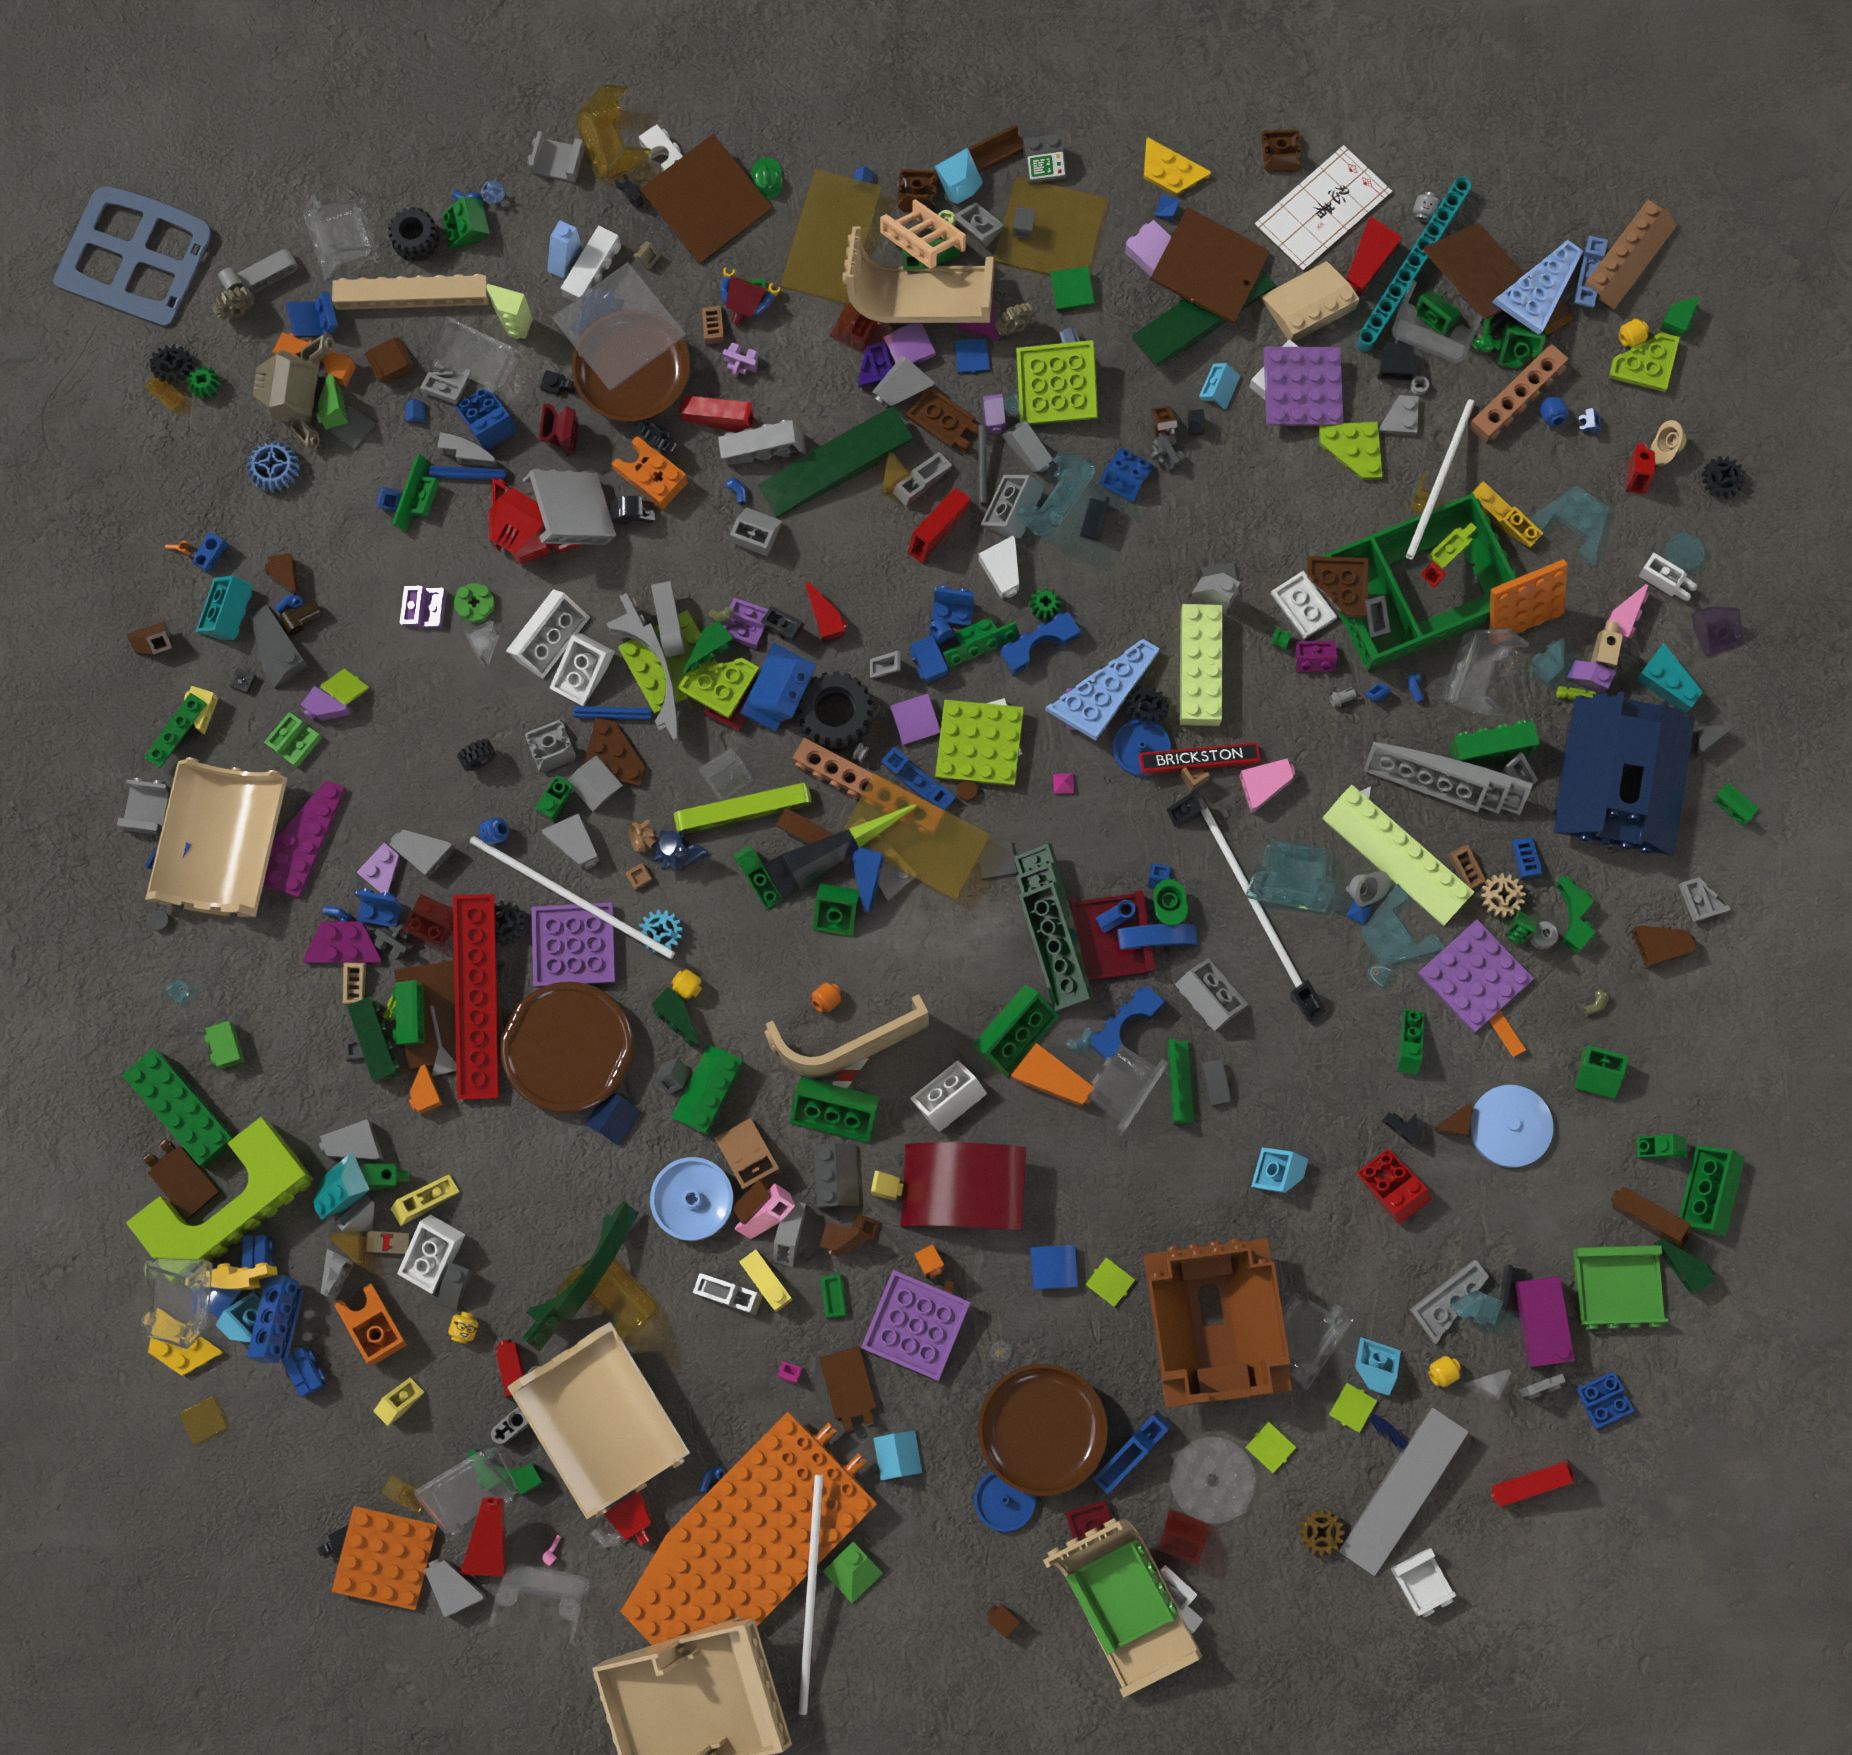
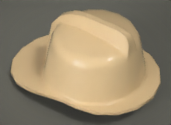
M1666 421L1658 430L1650 450L1655 452L1656 466L1667 465L1672 461L1676 453L1680 452L1686 445V434L1677 421Z

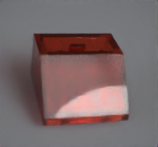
M846 303L830 337L865 352V348L869 345L880 322L863 316L851 303Z
M420 894L403 931L440 947L454 931L453 908Z
M1169 1509L1155 1550L1198 1565L1210 1524Z

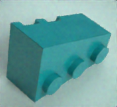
M1664 642L1636 679V681L1667 700L1671 705L1684 711V714L1692 708L1702 694V690Z

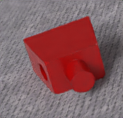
M1639 443L1628 463L1625 491L1645 494L1655 474V452L1648 450L1647 444Z
M641 1492L635 1493L604 1513L605 1517L624 1540L635 1537L640 1547L651 1541L645 1529L653 1525Z

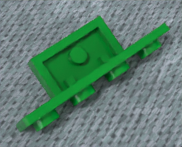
M416 454L392 521V525L403 533L407 532L412 515L428 516L440 482L436 478L426 477L431 462L421 454Z
M989 617L954 633L959 646L943 652L948 668L968 661L1018 639L1020 634L1017 623L1014 621L997 629Z
M189 693L143 758L162 768L205 708L206 702Z

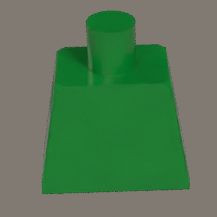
M362 1164V1173L370 1190L395 1189L397 1183L409 1182V1170H397L396 1164ZM384 1174L391 1175V1178L388 1180H385L382 1177Z

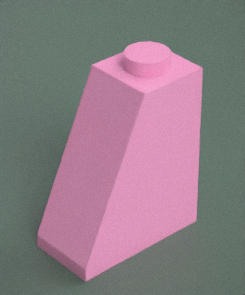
M1288 758L1241 771L1240 780L1251 813L1256 812L1291 783L1295 770L1293 764H1289Z

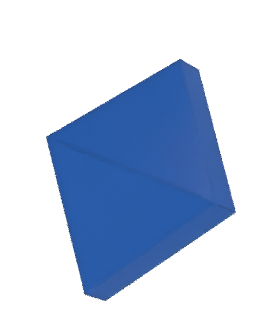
M1379 682L1366 691L1364 695L1376 702H1383L1391 689Z
M1353 900L1346 917L1365 925L1372 906L1360 907Z

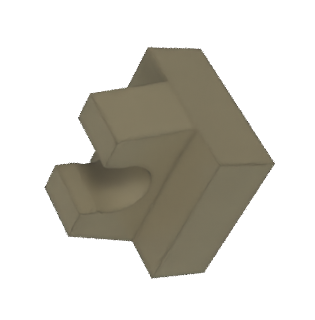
M646 241L640 246L641 249L633 257L644 268L650 270L661 255L652 243Z

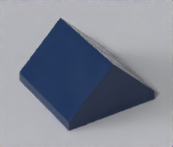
M613 1093L595 1107L585 1125L620 1146L641 1111L622 1097Z

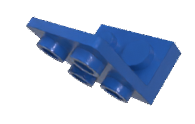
M321 292L315 302L286 303L293 335L296 338L320 337L324 333L332 335L338 326L329 292Z
M1120 448L1106 466L1099 484L1134 502L1142 483L1151 473L1154 465L1130 451Z
M947 586L935 587L931 622L939 617H944L948 625L971 626L974 593L967 589H959L958 591L951 590Z
M365 888L362 891L356 890L355 895L361 900L357 921L387 928L391 924L395 927L398 926L403 906L393 894L382 892V895L374 894L373 890Z

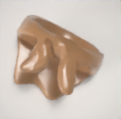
M649 819L642 824H638L635 821L630 825L629 836L633 849L636 852L646 853L652 848V844L657 841L653 837L654 830L646 828L650 823Z

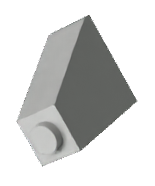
M901 356L873 390V393L876 395L875 400L881 405L893 406L933 386L935 382L909 359Z
M1027 421L1015 423L1001 434V437L1032 472H1043L1050 467L1049 463L1053 461V458Z
M1225 573L1201 577L1191 595L1209 605H1222V612L1226 614L1236 597L1240 582Z
M579 814L542 830L545 838L581 869L592 868L597 864L596 862L600 861Z
M402 830L400 833L397 832L391 838V843L389 844L393 850L427 879L435 873L455 850L453 845L447 841L407 830Z
M368 1119L320 1136L322 1141L319 1143L321 1152L329 1158L344 1159L349 1153H353L356 1160L376 1162L384 1160L372 1123Z
M793 1200L795 1207L779 1222L774 1240L773 1263L793 1267L806 1211V1204L798 1200Z
M438 1558L428 1563L429 1567L424 1569L444 1618L487 1599L485 1593L465 1575H461V1572L448 1560L441 1561Z

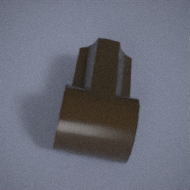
M315 600L298 609L286 610L280 615V619L288 633L294 635L301 632L305 625L322 617L323 614Z

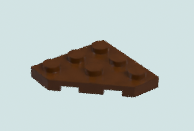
M1308 556L1307 578L1346 617L1367 618L1365 601L1368 600V558Z
M595 717L584 764L597 755L622 784L641 787L645 766L615 721Z

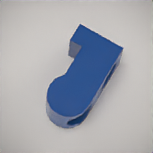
M208 532L194 557L193 564L205 572H210L222 552L226 551L230 544Z
M944 617L937 618L929 625V636L933 635L938 648L955 639V635Z

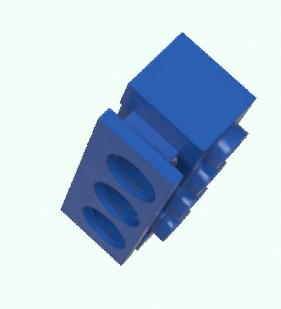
M275 1275L266 1278L247 1358L260 1363H279L280 1359H288L304 1294L303 1289H298L299 1281L285 1275Z

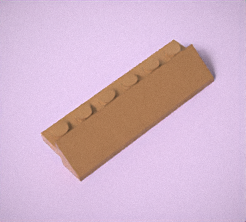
M1648 199L1587 279L1585 285L1600 295L1599 300L1613 309H1616L1677 225L1667 206L1662 209Z

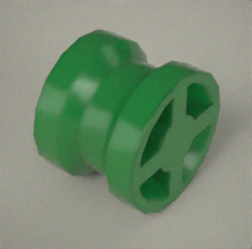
M1277 626L1270 645H1278L1281 649L1285 650L1292 631H1283L1281 627Z

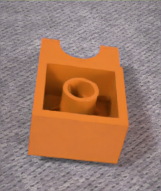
M635 437L632 440L634 450L639 454V458L633 463H626L620 459H615L611 466L633 488L648 500L654 502L663 511L688 483L687 476L658 451L647 445L640 437Z
M369 1283L363 1289L367 1297V1303L362 1310L352 1311L343 1301L335 1303V1308L364 1360L370 1367H373L406 1347L407 1343L375 1287ZM376 1333L381 1335L378 1340L374 1339L376 1338L374 1336Z

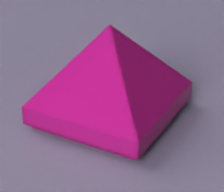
M1073 773L1053 774L1054 794L1074 793Z
M783 1361L777 1376L787 1383H795L798 1381L803 1368Z

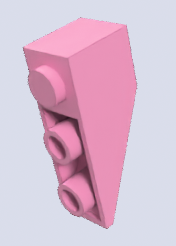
M1647 584L1613 610L1607 621L1619 623L1617 633L1623 635L1621 643H1625L1628 638L1631 639L1636 628L1633 627V624L1639 620L1642 614L1640 606L1642 603L1645 604L1649 595L1646 592Z
M774 1183L769 1189L771 1198L746 1225L739 1222L735 1230L752 1239L778 1224L795 1207L791 1194Z

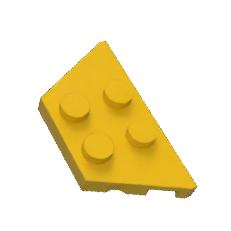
M1149 137L1146 139L1143 179L1177 197L1186 189L1194 187L1200 180L1210 177L1211 171Z
M161 1307L156 1308L148 1353L181 1376L187 1375L195 1368L203 1366L209 1360L224 1353L223 1350Z

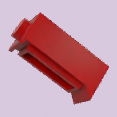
M508 1339L500 1341L499 1346L494 1347L495 1350H498L496 1357L503 1388L506 1390L503 1398L512 1397L507 1387L525 1375L518 1343Z

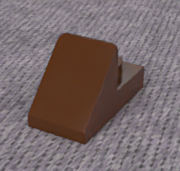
M1170 406L1150 409L1155 436L1159 437L1161 432H1165L1166 435H1174L1177 420Z

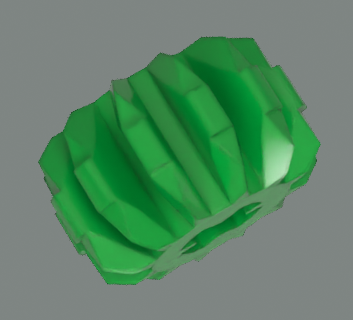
M203 365L200 370L196 367V372H189L191 377L187 378L189 391L196 398L200 396L204 400L206 395L212 398V393H218L217 387H221V383L218 381L220 379L219 375L215 373L213 368L208 369Z
M1044 587V592L1037 589L1036 594H1031L1030 598L1032 601H1029V607L1032 609L1030 613L1036 614L1037 620L1043 616V620L1047 621V616L1053 619L1055 614H1060L1061 610L1059 608L1062 607V602L1059 600L1061 596L1060 594L1054 595V589L1047 592V587ZM1043 602H1047L1048 606L1045 607Z

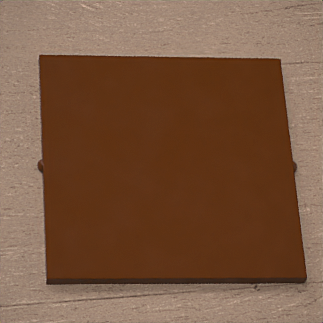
M714 134L710 135L679 160H675L674 164L640 189L641 193L699 264L733 238H737L738 234L772 209L769 202Z
M1187 207L1149 280L1234 324L1270 250Z
M1480 223L1423 248L1428 257L1484 320L1504 311L1493 304L1492 301L1525 275Z
M443 960L440 963L394 970L396 983L411 980L423 983L425 1044L404 1045L408 1069L420 1068L424 1064L426 1066L435 1064L439 1047L430 1011L431 1005L434 1006L442 1046L456 1062L454 960ZM497 980L498 1055H501V1037L505 1027Z

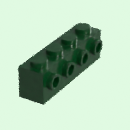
M367 997L347 1005L372 1081L378 1084L400 1076L398 1069H401L397 1057H393L392 1050H394L391 1039H387L385 1032L388 1031L384 1019L381 1020L379 1013L382 1011L378 1001Z

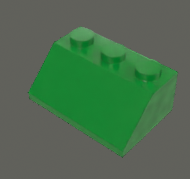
M417 980L395 983V988H392V998L396 1000V1008H393V1020H396V1028L393 1029V1039L397 1041V1045L425 1044L423 983Z

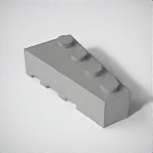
M786 419L773 425L764 424L755 429L746 428L738 433L728 432L724 436L718 437L721 459L727 465L753 462V458L763 461L770 460L774 455L782 456V458L790 457V453L798 452L800 456L807 455L804 433L793 420Z

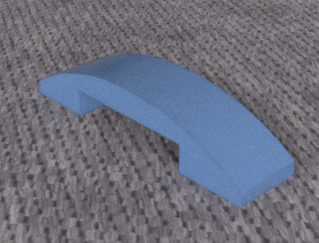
M1594 236L1588 237L1576 287L1575 304L1591 308L1595 306L1597 292L1587 287L1585 283L1605 257L1607 239Z

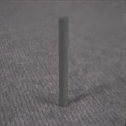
M978 425L979 503L986 504V425Z

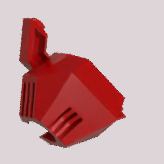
M492 478L489 540L498 552H501L502 547L515 557L513 560L522 565L549 555L551 548L562 553L584 545L541 543L539 536L546 529L538 503L513 487L509 490L508 484L502 479L496 480Z

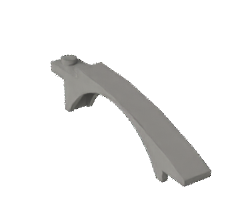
M627 593L620 596V599L627 614L606 624L611 635L628 637L643 644L658 658L663 666L666 675V696L655 723L659 731L667 728L674 744L677 745L679 744V729L675 694L666 659L651 623L647 625L642 614L638 616L635 610L638 606L634 598L630 599Z

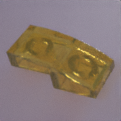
M153 376L144 385V388L171 412L185 400V397L172 385L167 384L166 380L160 382L159 377L154 378Z

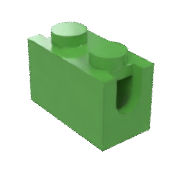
M226 1021L205 1028L207 1035H204L207 1046L211 1047L212 1054H210V1058L214 1066L216 1065V1067H220L223 1070L245 1062L236 1029L232 1022Z

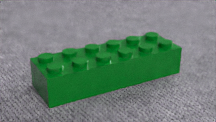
M152 1048L122 1074L124 1079L199 1166L206 1169L230 1148L228 1142L234 1138L232 1134L160 1051Z

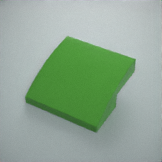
M289 712L264 743L298 768L323 737Z

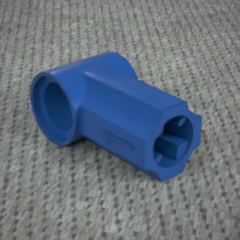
M1123 900L1117 906L1096 917L1095 919L1103 933L1108 932L1125 921L1131 920L1135 915V905L1129 900ZM1123 906H1128L1132 912L1129 915H1123L1120 909Z

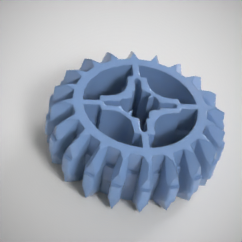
M272 440L271 445H269L265 441V446L258 445L257 451L252 450L253 456H248L250 462L246 463V467L249 469L247 474L250 476L251 482L255 483L257 488L262 487L265 492L269 489L274 493L275 488L282 491V486L289 488V482L295 483L293 477H298L299 475L296 471L300 469L299 464H297L299 463V458L288 444L284 445L281 441L277 444L276 441ZM277 455H282L286 457L287 462L279 460ZM259 471L267 473L269 478L259 475Z

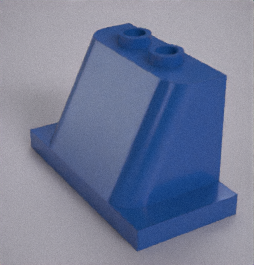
M773 643L739 714L773 732L777 731L780 722L793 717L817 664Z

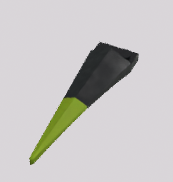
M913 804L785 852L767 861L764 865L780 895L785 899L819 878L855 852V850L913 810L916 805Z

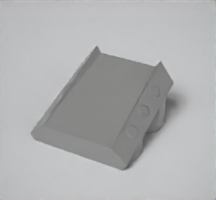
M559 719L525 733L539 772L547 774L552 769L574 762L576 754L562 720Z
M327 1249L321 1287L322 1295L334 1300L336 1299L345 1279L353 1268V1261Z

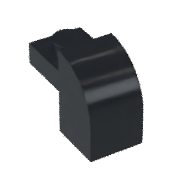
M624 496L608 503L613 523L627 525L634 520L647 523L655 521L654 502L642 500L641 496Z

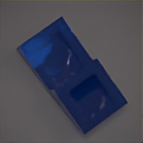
M1376 1414L1369 1416L1378 1435H1383L1387 1432L1397 1450L1407 1446L1403 1437L1390 1423Z

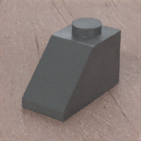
M450 1262L441 1283L437 1303L457 1311L473 1271Z

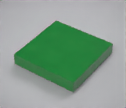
M1088 266L1050 272L1056 311L1094 305Z

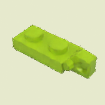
M1470 523L1464 530L1460 527L1456 528L1427 558L1444 569L1473 540L1470 536L1477 527Z

